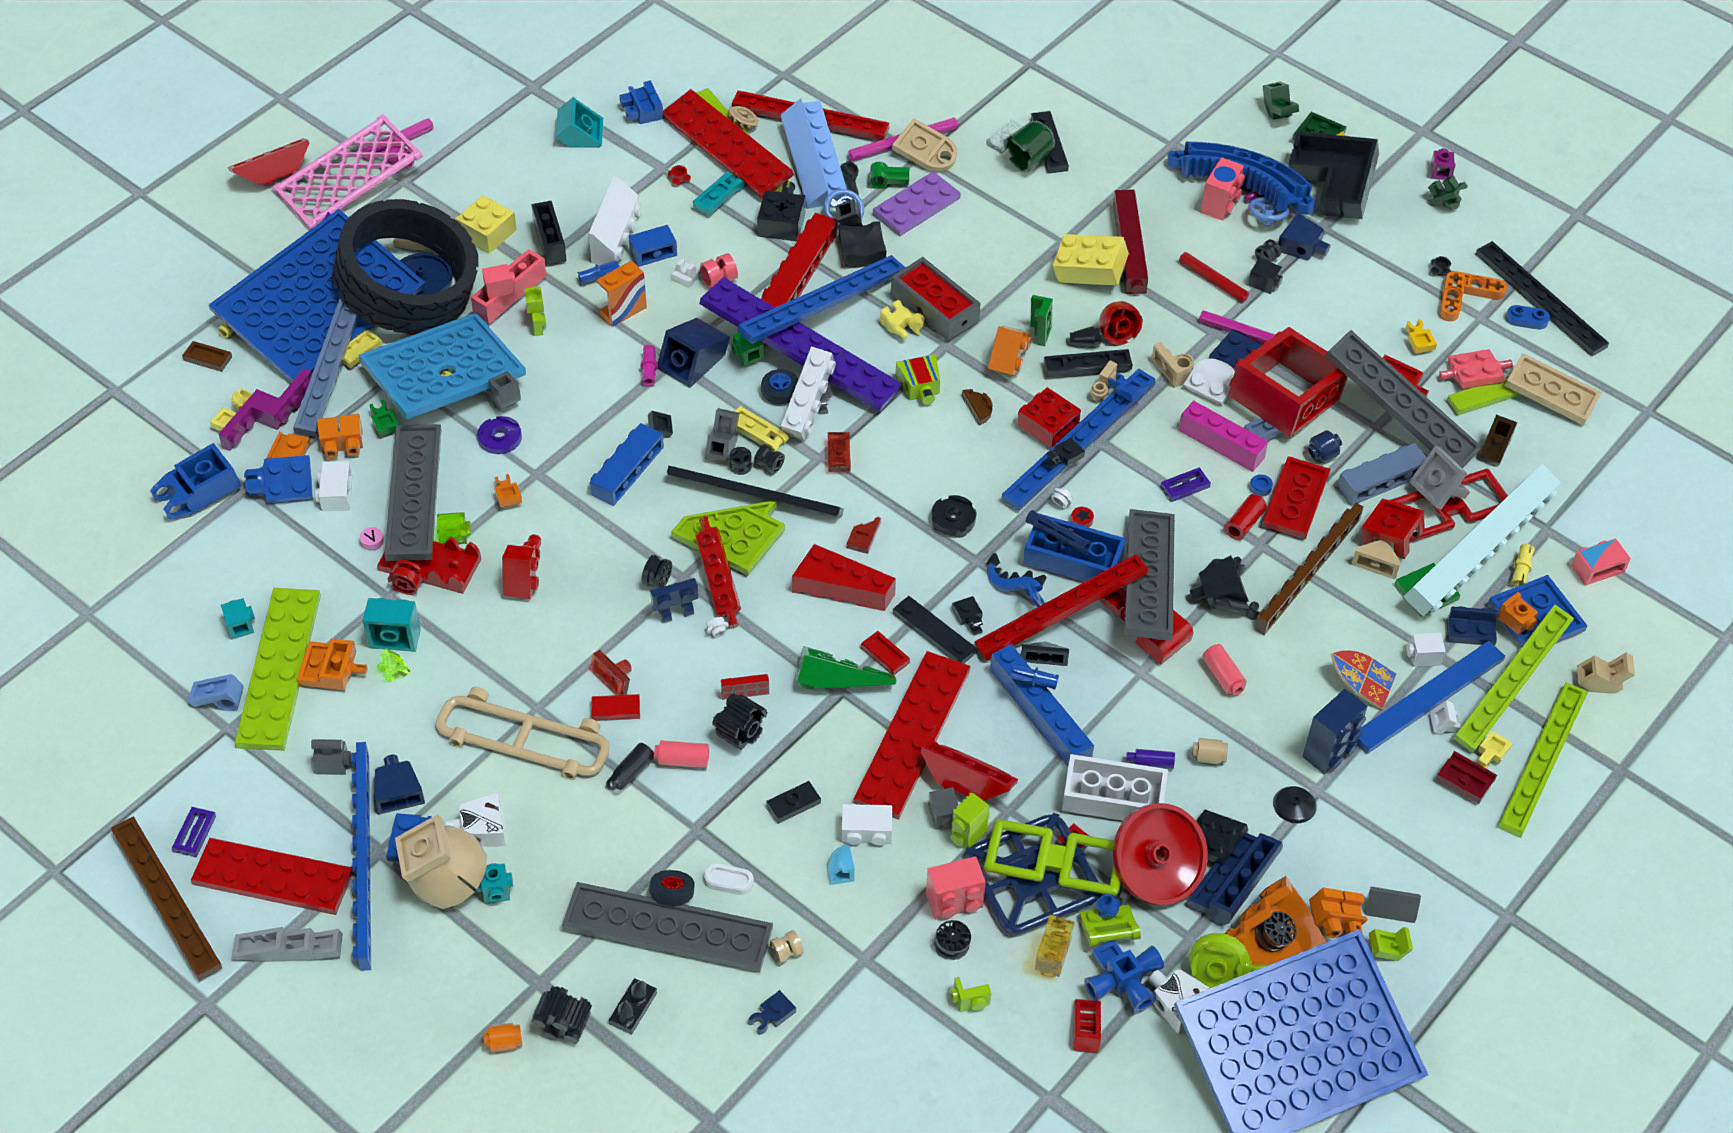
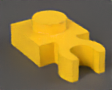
M1417 319L1416 326H1413L1410 321H1407L1406 331L1409 333L1408 340L1415 354L1436 350L1437 346L1430 330L1422 329L1423 321L1421 319Z

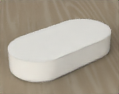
M712 864L704 873L706 885L714 890L745 895L754 887L753 874L746 869L723 864Z

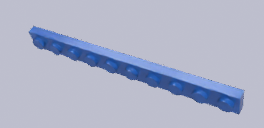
M890 255L739 324L737 331L753 344L891 280L893 275L906 267Z
M1139 368L1129 377H1133L1146 384L1148 391L1156 382L1154 377ZM1115 389L1056 445L1072 438L1085 450L1140 398L1131 402L1118 395ZM1046 453L1002 493L1001 500L1020 511L1067 466L1062 462L1055 468L1050 469L1045 464L1049 460Z
M357 742L356 752L352 753L353 767H356V773H352L353 788H356V794H352L353 809H356V815H352L353 829L357 830V836H352L353 851H357V857L352 858L353 872L357 873V879L352 881L354 895L357 894V901H353V915L357 917V923L353 924V937L357 939V946H353L354 962L359 963L361 971L371 970L370 773L366 742Z

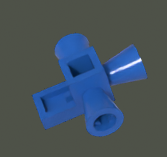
M1115 940L1092 950L1093 958L1104 972L1103 974L1084 979L1087 992L1095 1002L1099 1001L1112 989H1115L1118 995L1126 992L1136 1013L1147 1009L1155 1002L1156 997L1141 983L1143 974L1164 968L1163 959L1154 946L1151 945L1137 957L1134 956L1130 949L1123 952Z

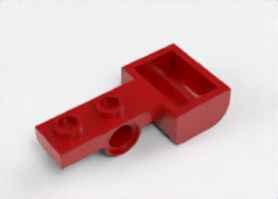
M1119 588L1101 598L1100 602L1125 622L1126 591ZM1173 610L1172 641L1137 637L1135 644L1159 664H1163L1192 640L1194 632L1190 623Z

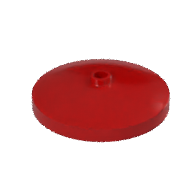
M1166 803L1149 804L1139 807L1130 813L1118 828L1113 844V862L1117 876L1131 895L1145 903L1169 905L1184 900L1196 890L1206 871L1208 851L1202 829L1196 820L1180 807Z

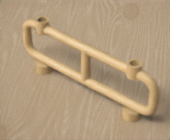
M472 687L467 697L455 696L448 699L442 706L436 720L437 730L442 735L449 737V743L455 747H462L463 743L467 742L563 770L561 774L570 780H574L577 774L591 776L598 773L604 766L610 751L608 740L598 734L601 727L600 724L593 719L584 718L580 727L576 728L487 703L489 694L480 687ZM462 705L519 721L523 724L514 744L509 745L467 733L466 730L460 727L449 728L446 726V720L453 707ZM532 726L596 743L600 746V751L594 764L583 766L572 759L565 761L523 749L522 747Z

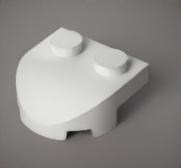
M1203 359L1194 366L1184 383V388L1223 406L1228 397L1229 383L1235 371L1230 365L1220 360Z

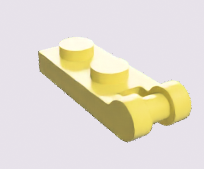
M739 406L734 411L739 412L737 431L760 445L766 444L773 451H778L779 446L789 440L788 435L784 431L747 409Z

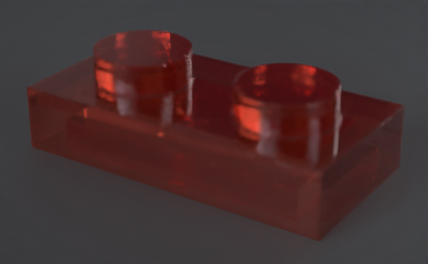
M827 432L828 472H851L850 432Z

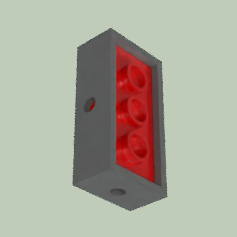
M924 257L913 262L891 278V295L900 300L913 313L922 314L925 318L924 322L947 341L953 339L980 319L981 303Z

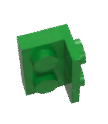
M1032 295L1030 327L1035 328L1034 335L1037 336V345L1045 346L1052 329L1053 299Z

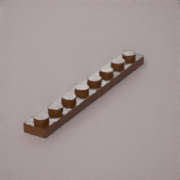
M1355 503L1351 509L1347 508L1344 511L1341 521L1333 524L1327 537H1322L1316 551L1312 550L1305 560L1306 563L1303 566L1299 565L1291 580L1287 579L1281 593L1279 595L1275 594L1270 600L1269 607L1266 610L1262 609L1256 619L1258 621L1257 632L1265 636L1358 524L1364 506Z
M133 816L111 827L112 833L198 980L200 981L222 969L223 967L135 817Z

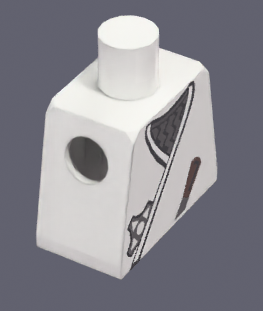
M498 793L462 803L459 806L461 819L446 821V825L473 834L482 847L506 846Z
M1179 969L1168 978L1162 972L1156 970L1148 980L1156 988L1153 994L1156 1000L1153 1005L1178 1034L1184 1027L1173 1004L1210 989V987Z

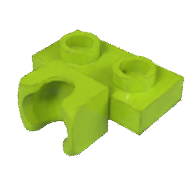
M541 287L525 288L527 313H532L535 336L543 335L542 326H546L545 313L540 314V312H544Z

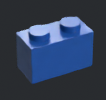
M668 224L629 235L630 252L638 267L677 256V241Z

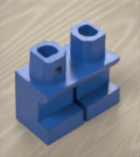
M651 80L643 82V87L634 89L632 86H628L629 93L619 95L622 108H625L628 121L638 119L640 124L663 119V104Z

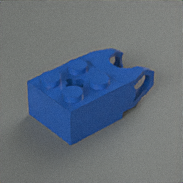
M212 443L175 464V469L166 473L152 487L150 492L155 501L169 500L163 510L168 519H177L194 514L242 485L234 468L217 446ZM160 488H168L163 494L157 495V491ZM180 505V509L177 512L170 513L172 507Z

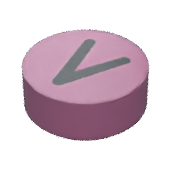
M376 527L364 529L360 534L362 547L367 550H375L381 547L384 542L382 531Z

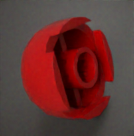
M1125 301L1108 304L1099 316V328L1102 335L1115 345L1129 343L1126 340L1132 337L1136 338L1142 329L1143 319L1139 311L1132 304Z

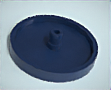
M416 253L400 260L426 284V288L416 295L434 294L451 287L453 282L452 269L441 256L432 253Z

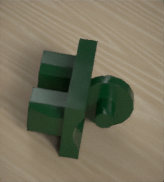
M1454 175L1449 176L1442 183L1440 180L1434 181L1428 186L1432 194L1428 202L1430 205L1443 202V205L1449 210H1455L1460 206L1462 200L1461 196H1458L1460 190L1466 189L1468 186L1466 182L1458 183Z

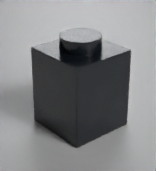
M1259 258L1251 269L1248 286L1271 294L1275 287L1279 288L1283 280V276H1281L1282 266Z

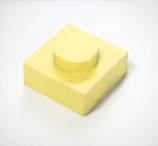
M222 407L210 421L211 428L221 431L236 412Z

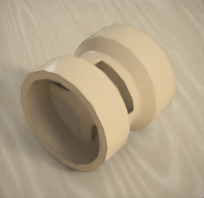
M794 930L787 932L782 938L776 937L769 941L772 953L779 964L787 961L788 957L792 955L796 957L804 953L802 943Z

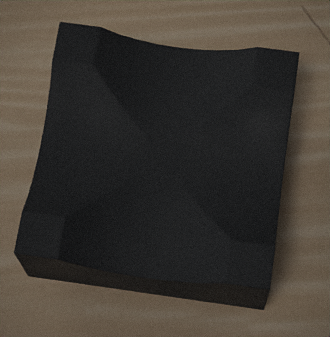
M880 221L871 222L864 226L839 225V241L845 267L873 264L886 258L887 250L882 236Z

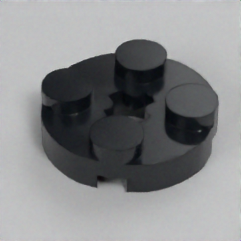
M950 495L948 499L944 500L941 498L932 507V526L934 530L945 535L963 538L967 532L972 530L976 523V509L972 507V502L963 496ZM954 513L957 514V518H952L948 516L953 515Z

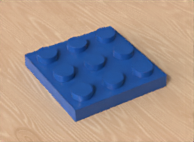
M1549 575L1494 595L1488 601L1493 610H1498L1499 615L1502 604L1519 592L1521 598L1538 612L1536 625L1529 631H1523L1520 635L1504 623L1521 647H1523L1554 605H1557L1574 618L1557 642L1586 631L1588 626Z

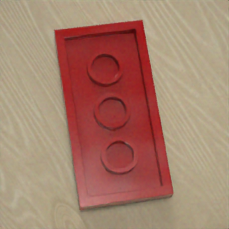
M1288 456L1262 526L1306 539L1331 469Z

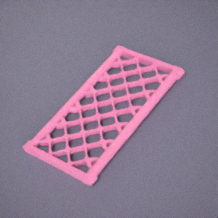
M382 114L377 117V120L281 183L278 182L273 185L272 188L301 218L308 229H312L324 219L328 211L332 214L338 209L341 210L413 161L422 158L423 155ZM385 124L390 130H381V126ZM369 134L376 135L374 141H365L364 138ZM381 135H390L389 140L386 142H379V137ZM396 135L400 142H392L393 137ZM352 145L359 146L357 152H348L347 149ZM373 146L371 152L362 153L363 147ZM378 146H387L384 153H375ZM392 146H401L398 153H389ZM407 147L412 153L409 155L403 153L404 148ZM337 155L343 157L339 164H332L330 161ZM348 157H356V161L353 164H345V161ZM370 157L369 163L359 164L360 158ZM376 157H384L381 164H373V160ZM398 157L399 161L395 164H386L388 158ZM320 166L326 168L324 174L314 175V170ZM331 168H340L338 174L328 175ZM345 168H353L351 175H342ZM359 168H367L365 175H356V172ZM381 168L382 172L377 176L370 175L371 169ZM302 178L309 179L306 186H297V182ZM314 179H323L320 186H311ZM337 179L334 186H325L327 180ZM350 179L348 186H339L340 181ZM355 180L365 181V184L359 188L353 186ZM285 189L292 190L289 197L283 192ZM306 190L303 197H294L296 191ZM310 191H319L317 197H308ZM324 191H333L331 197H322ZM338 191L348 192V195L342 199L336 197ZM294 202H302L301 208H298ZM316 202V206L313 209H305L306 203ZM320 203H331V206L326 210L319 209ZM305 213H313L314 217L309 220Z

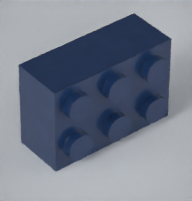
M1346 689L1342 690L1313 716L1302 757L1324 775L1331 768L1335 770L1341 764L1345 755L1350 756L1357 749L1358 744L1356 742L1362 734L1360 729L1366 720L1365 713L1368 706Z

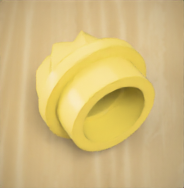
M239 389L237 392H234L231 399L232 407L235 410H239L252 394L245 389Z

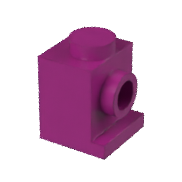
M1445 148L1438 151L1434 150L1431 160V179L1445 180L1449 176H1453L1456 166L1454 152H1449ZM1438 168H1447V172L1438 171Z

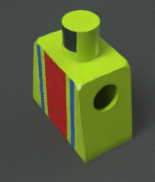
M936 354L896 362L895 376L899 382L903 383L902 388L908 398L911 400L921 398L924 404L934 402V395H938L940 392V376Z

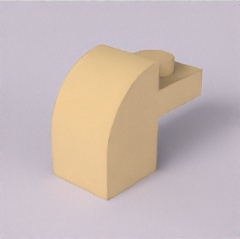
M1626 652L1612 661L1606 662L1594 655L1577 665L1579 685L1597 693H1615L1623 690V682L1635 676L1633 656Z

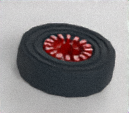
M664 870L655 873L651 877L649 892L657 902L666 905H681L693 898L695 882L687 873L677 870Z

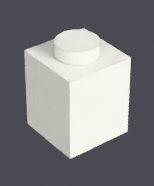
M1441 633L1413 634L1411 642L1407 644V656L1411 657L1413 667L1439 666L1442 664L1446 651Z

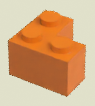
M998 326L988 369L1015 375L1017 371L1020 372L1023 364V359L1020 356L1021 353H1025V350H1028L1030 347V332L1007 326Z

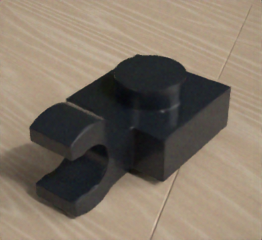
M1069 438L1054 446V449L1047 453L1046 456L1049 460L1045 464L1050 469L1055 468L1062 462L1069 466L1082 459L1085 451L1072 438Z
M974 596L952 603V610L961 625L968 623L973 635L983 632L980 627L983 625V612Z

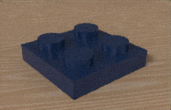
M1231 330L1211 352L1209 359L1220 360L1234 369L1238 360L1244 359L1252 350H1257L1262 345Z

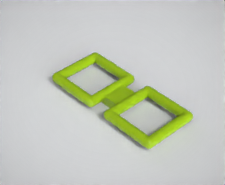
M1002 819L995 820L984 864L985 871L1039 882L1043 880L1045 870L1060 873L1058 882L1061 886L1100 894H1111L1113 896L1118 894L1120 880L1114 865L1110 885L1070 877L1076 844L1113 851V840L1070 833L1066 846L1051 844L1053 831L1049 828ZM1003 830L1042 837L1035 871L995 863Z

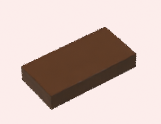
M192 341L182 357L186 362L223 372L232 359V353Z

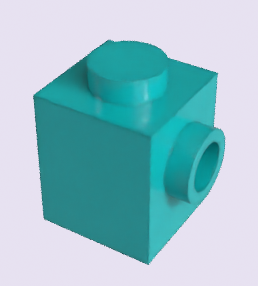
M244 598L221 604L231 640L254 633L251 620L255 619L251 606L246 607Z

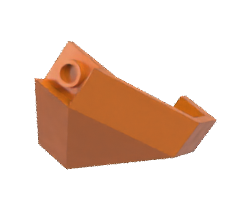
M1286 876L1265 888L1259 894L1260 902L1255 905H1249L1239 916L1238 919L1241 923L1235 929L1229 928L1225 932V934L1235 937L1245 946L1252 965H1271L1327 942L1321 929L1315 925L1313 914L1308 905ZM1274 911L1288 914L1295 922L1297 929L1294 941L1280 951L1265 949L1257 940L1255 932L1256 926L1272 916L1271 913Z

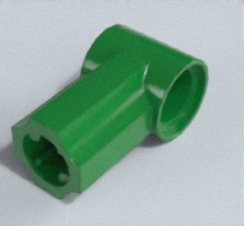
M874 162L870 166V185L876 189H882L887 184L909 185L910 167H888L884 162Z

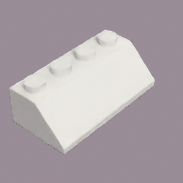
M616 176L612 178L589 231L591 262L594 264L603 265L615 260L617 262L622 260L624 246L629 244L630 232L634 231L637 216L640 217L642 212V205L639 204V195Z

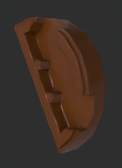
M973 389L962 390V396L978 424L986 423L990 419L993 410V404L986 393L974 392Z

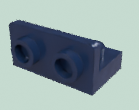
M1452 606L1447 618L1448 642L1483 645L1490 641L1495 646L1497 642L1496 620L1498 610Z

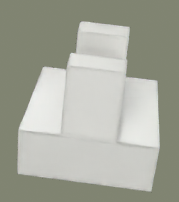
M680 259L676 264L675 271L672 273V280L690 288L701 276V272L694 264L690 265L685 260Z
M1445 701L1430 712L1435 733L1443 734L1445 731L1455 733L1461 728V725L1457 723L1456 718L1459 715L1455 711L1454 703Z

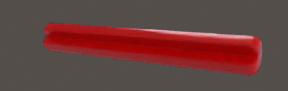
M1188 252L1180 255L1179 262L1240 302H1245L1248 299L1249 292Z

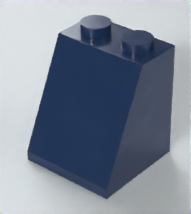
M694 318L670 328L665 332L658 359V369L688 387H692L726 355L730 336L699 318Z

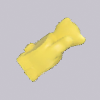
M900 300L892 304V307L895 308L893 313L890 312L888 306L880 311L879 323L886 326L889 332L906 339L908 334L904 328L909 325L917 335H920V329L923 327L925 320L924 316L919 313H911L909 309L902 305Z

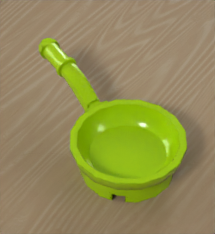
M1210 933L1200 937L1193 944L1189 953V966L1193 977L1210 988L1268 966L1266 964L1252 965L1245 946L1235 937L1225 933Z

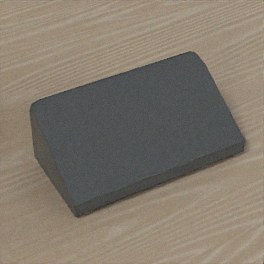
M1371 886L1366 898L1365 914L1367 916L1415 923L1421 895Z

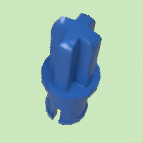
M615 260L600 266L596 264L593 268L579 271L580 283L584 285L585 283L597 280L620 266Z
M1014 664L1010 671L1012 679L1031 683V686L1036 684L1053 690L1057 687L1059 675L1039 671L1037 667L1031 669Z

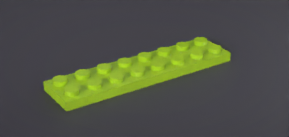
M273 588L235 740L236 748L285 751L300 687L297 677L308 643L311 640L321 597L320 590Z

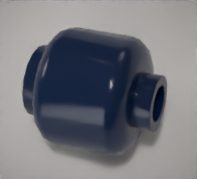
M1326 430L1310 438L1309 445L1307 446L1308 452L1314 461L1318 460L1324 463L1340 454L1342 441L1338 434H1333Z

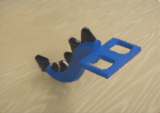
M993 553L990 556L986 565L989 566V579L995 587L1003 591L1024 590L1037 607L1045 603L1038 593L1043 589L1047 578L1045 575L1033 578V572L1028 570L1021 577L1017 572H1013L1008 579L1009 574L1007 571L1000 574L1002 568H996L1000 564L998 555Z

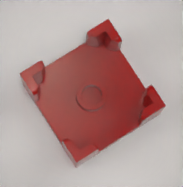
M1382 498L1362 526L1363 545L1374 542L1373 537L1393 543L1394 553L1398 558L1405 559L1410 552L1409 538L1416 530L1417 535L1421 536L1425 531L1424 510Z

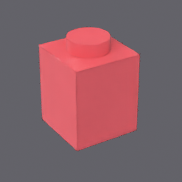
M507 264L482 269L488 299L513 294L512 285L516 284L514 272H509Z

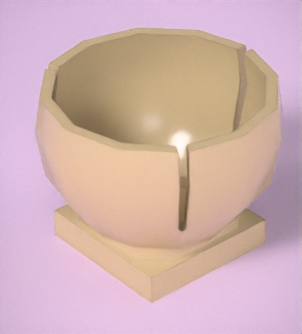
M437 814L395 838L402 878L408 882L412 891L421 901L441 909L461 904L474 891L458 879L457 876L462 877L478 889L486 872L487 854L473 834L450 825L444 826L443 818Z

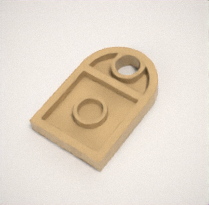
M915 118L912 119L892 145V150L934 172L949 170L955 164L957 157V148L952 140ZM948 156L950 160L944 161L940 157Z

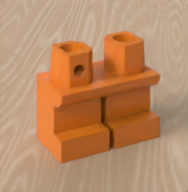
M360 414L339 416L340 427L337 417L317 419L319 440L322 452L325 453L327 459L336 458L338 451L345 450L349 456L359 455L360 449L363 448V428Z
M1322 887L1309 899L1315 925L1324 928L1326 937L1336 938L1343 934V931H1345V934H1349L1359 929L1363 934L1362 925L1368 919L1362 916L1360 906L1364 903L1362 893L1342 892V890Z

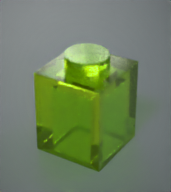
M465 512L437 514L439 542L445 544L449 537H454L459 544H467V535L471 534V522L466 521Z

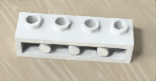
M811 347L781 424L782 431L788 436L805 441L807 433H810L813 426V417L820 408L821 396L825 394L828 387V378L835 369L836 362L832 353Z

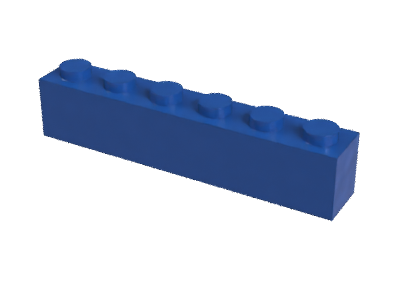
M1012 644L993 653L990 671L1064 763L1069 767L1070 754L1093 757L1094 744L1047 687L1036 684L1031 686V683L1010 677L1011 667L1014 664L1031 668Z

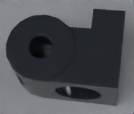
M854 199L835 205L837 221L841 225L863 226L861 212Z

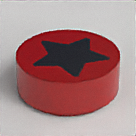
M1081 506L1072 511L1071 523L1090 527L1093 524L1094 513L1091 509Z

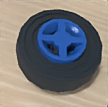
M776 369L768 372L761 381L763 397L768 402L783 405L790 403L798 377L786 369Z

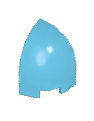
M849 844L837 848L829 858L827 874L830 885L853 882L855 880V867Z

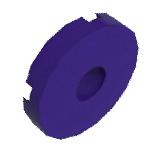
M496 416V419L485 420L477 432L479 445L483 450L492 454L509 453L515 450L522 440L521 428L518 422L506 416ZM497 433H504V434H505V435L502 436V437H496V436H494V435L497 434Z

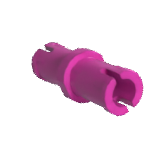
M645 345L643 347V360L640 367L643 370L642 381L645 386H653L655 384L658 363L656 361V348L653 345Z

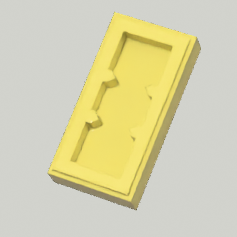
M369 330L364 331L349 342L342 363L352 368L360 362L359 354L380 347L382 339Z

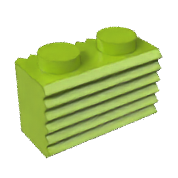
M969 793V796L963 799V803H960V806H956V809H953L951 839L956 845L963 846L965 849L974 845L988 831L990 806L974 793Z

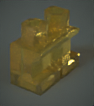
M1053 915L1049 916L1035 963V970L1040 971L1042 975L1052 978L1055 976L1060 977L1072 939L1071 934L1074 928V921Z

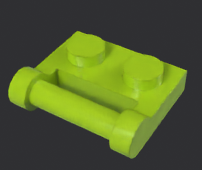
M1129 904L1120 906L1118 913L1111 918L1100 917L1098 909L1080 912V921L1090 947L1098 946V943L1126 938L1137 940L1141 938L1140 927L1135 921Z

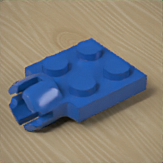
M309 455L264 459V464L261 468L245 470L244 478L246 480L244 484L248 496L263 495L266 497L267 504L313 500Z

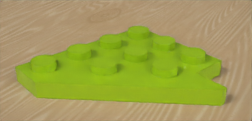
M773 500L684 516L671 531V536L699 551L695 534L702 531L699 518L703 519V516H707L710 527L716 526L720 531L729 566L748 576L785 531V524L770 517L777 508L776 501Z

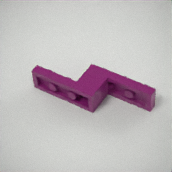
M303 369L279 398L256 389L220 431L219 438L222 448L231 451L241 441L242 436L248 429L253 427L255 421L278 430L283 423L287 422L291 413L300 406L312 377L311 371Z

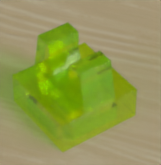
M385 649L380 654L382 660L376 667L383 672L388 669V672L383 676L385 680L392 682L400 675L405 677L411 671L399 654Z

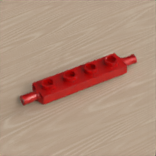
M703 516V519L699 518L702 531L695 534L717 615L719 617H726L729 628L732 629L734 626L738 627L735 614L741 610L739 598L720 531L716 526L710 527L709 518Z

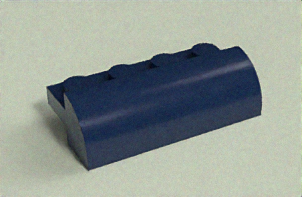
M1246 833L1224 865L1218 863L1213 865L1188 899L1189 906L1210 915L1213 923L1221 925L1230 923L1282 851V841L1260 833L1258 837Z

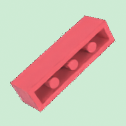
M530 249L524 252L508 266L509 272H514L516 284L512 285L513 294L488 299L485 286H483L471 296L473 313H477L487 324L493 322L525 295V288L534 287L547 276L545 259Z

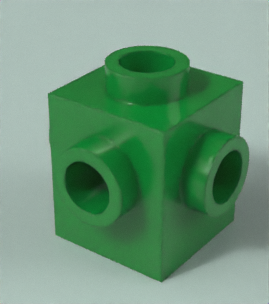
M739 332L733 334L731 350L735 357H739L744 366L764 359V343L759 340L751 344Z

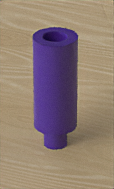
M1136 749L1135 752H1126V761L1134 762L1137 765L1174 769L1175 752Z

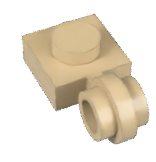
M1109 361L1099 374L1098 382L1091 386L1090 393L1094 399L1102 400L1107 396L1109 388L1108 379L1116 380L1117 363Z

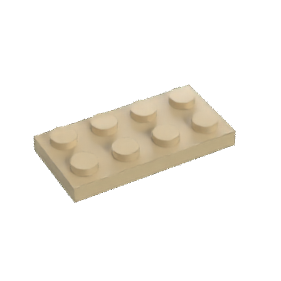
M1522 353L1504 385L1583 426L1602 393Z

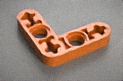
M1458 271L1449 272L1444 283L1440 316L1448 322L1456 321L1461 311L1463 294L1500 300L1506 294L1507 284L1500 279ZM1453 281H1457V282H1456V283H1457L1456 286H1452V285H1453ZM1472 283H1477V284H1479L1481 287H1480V288H1475V287H1473L1471 284H1472ZM1448 294H1454L1458 298H1450L1448 297ZM1449 306L1453 307L1452 312H1449Z

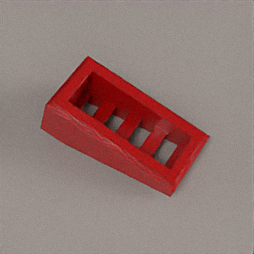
M1075 999L1073 1050L1098 1053L1101 1043V1001ZM1080 1011L1095 1012V1014L1080 1013Z

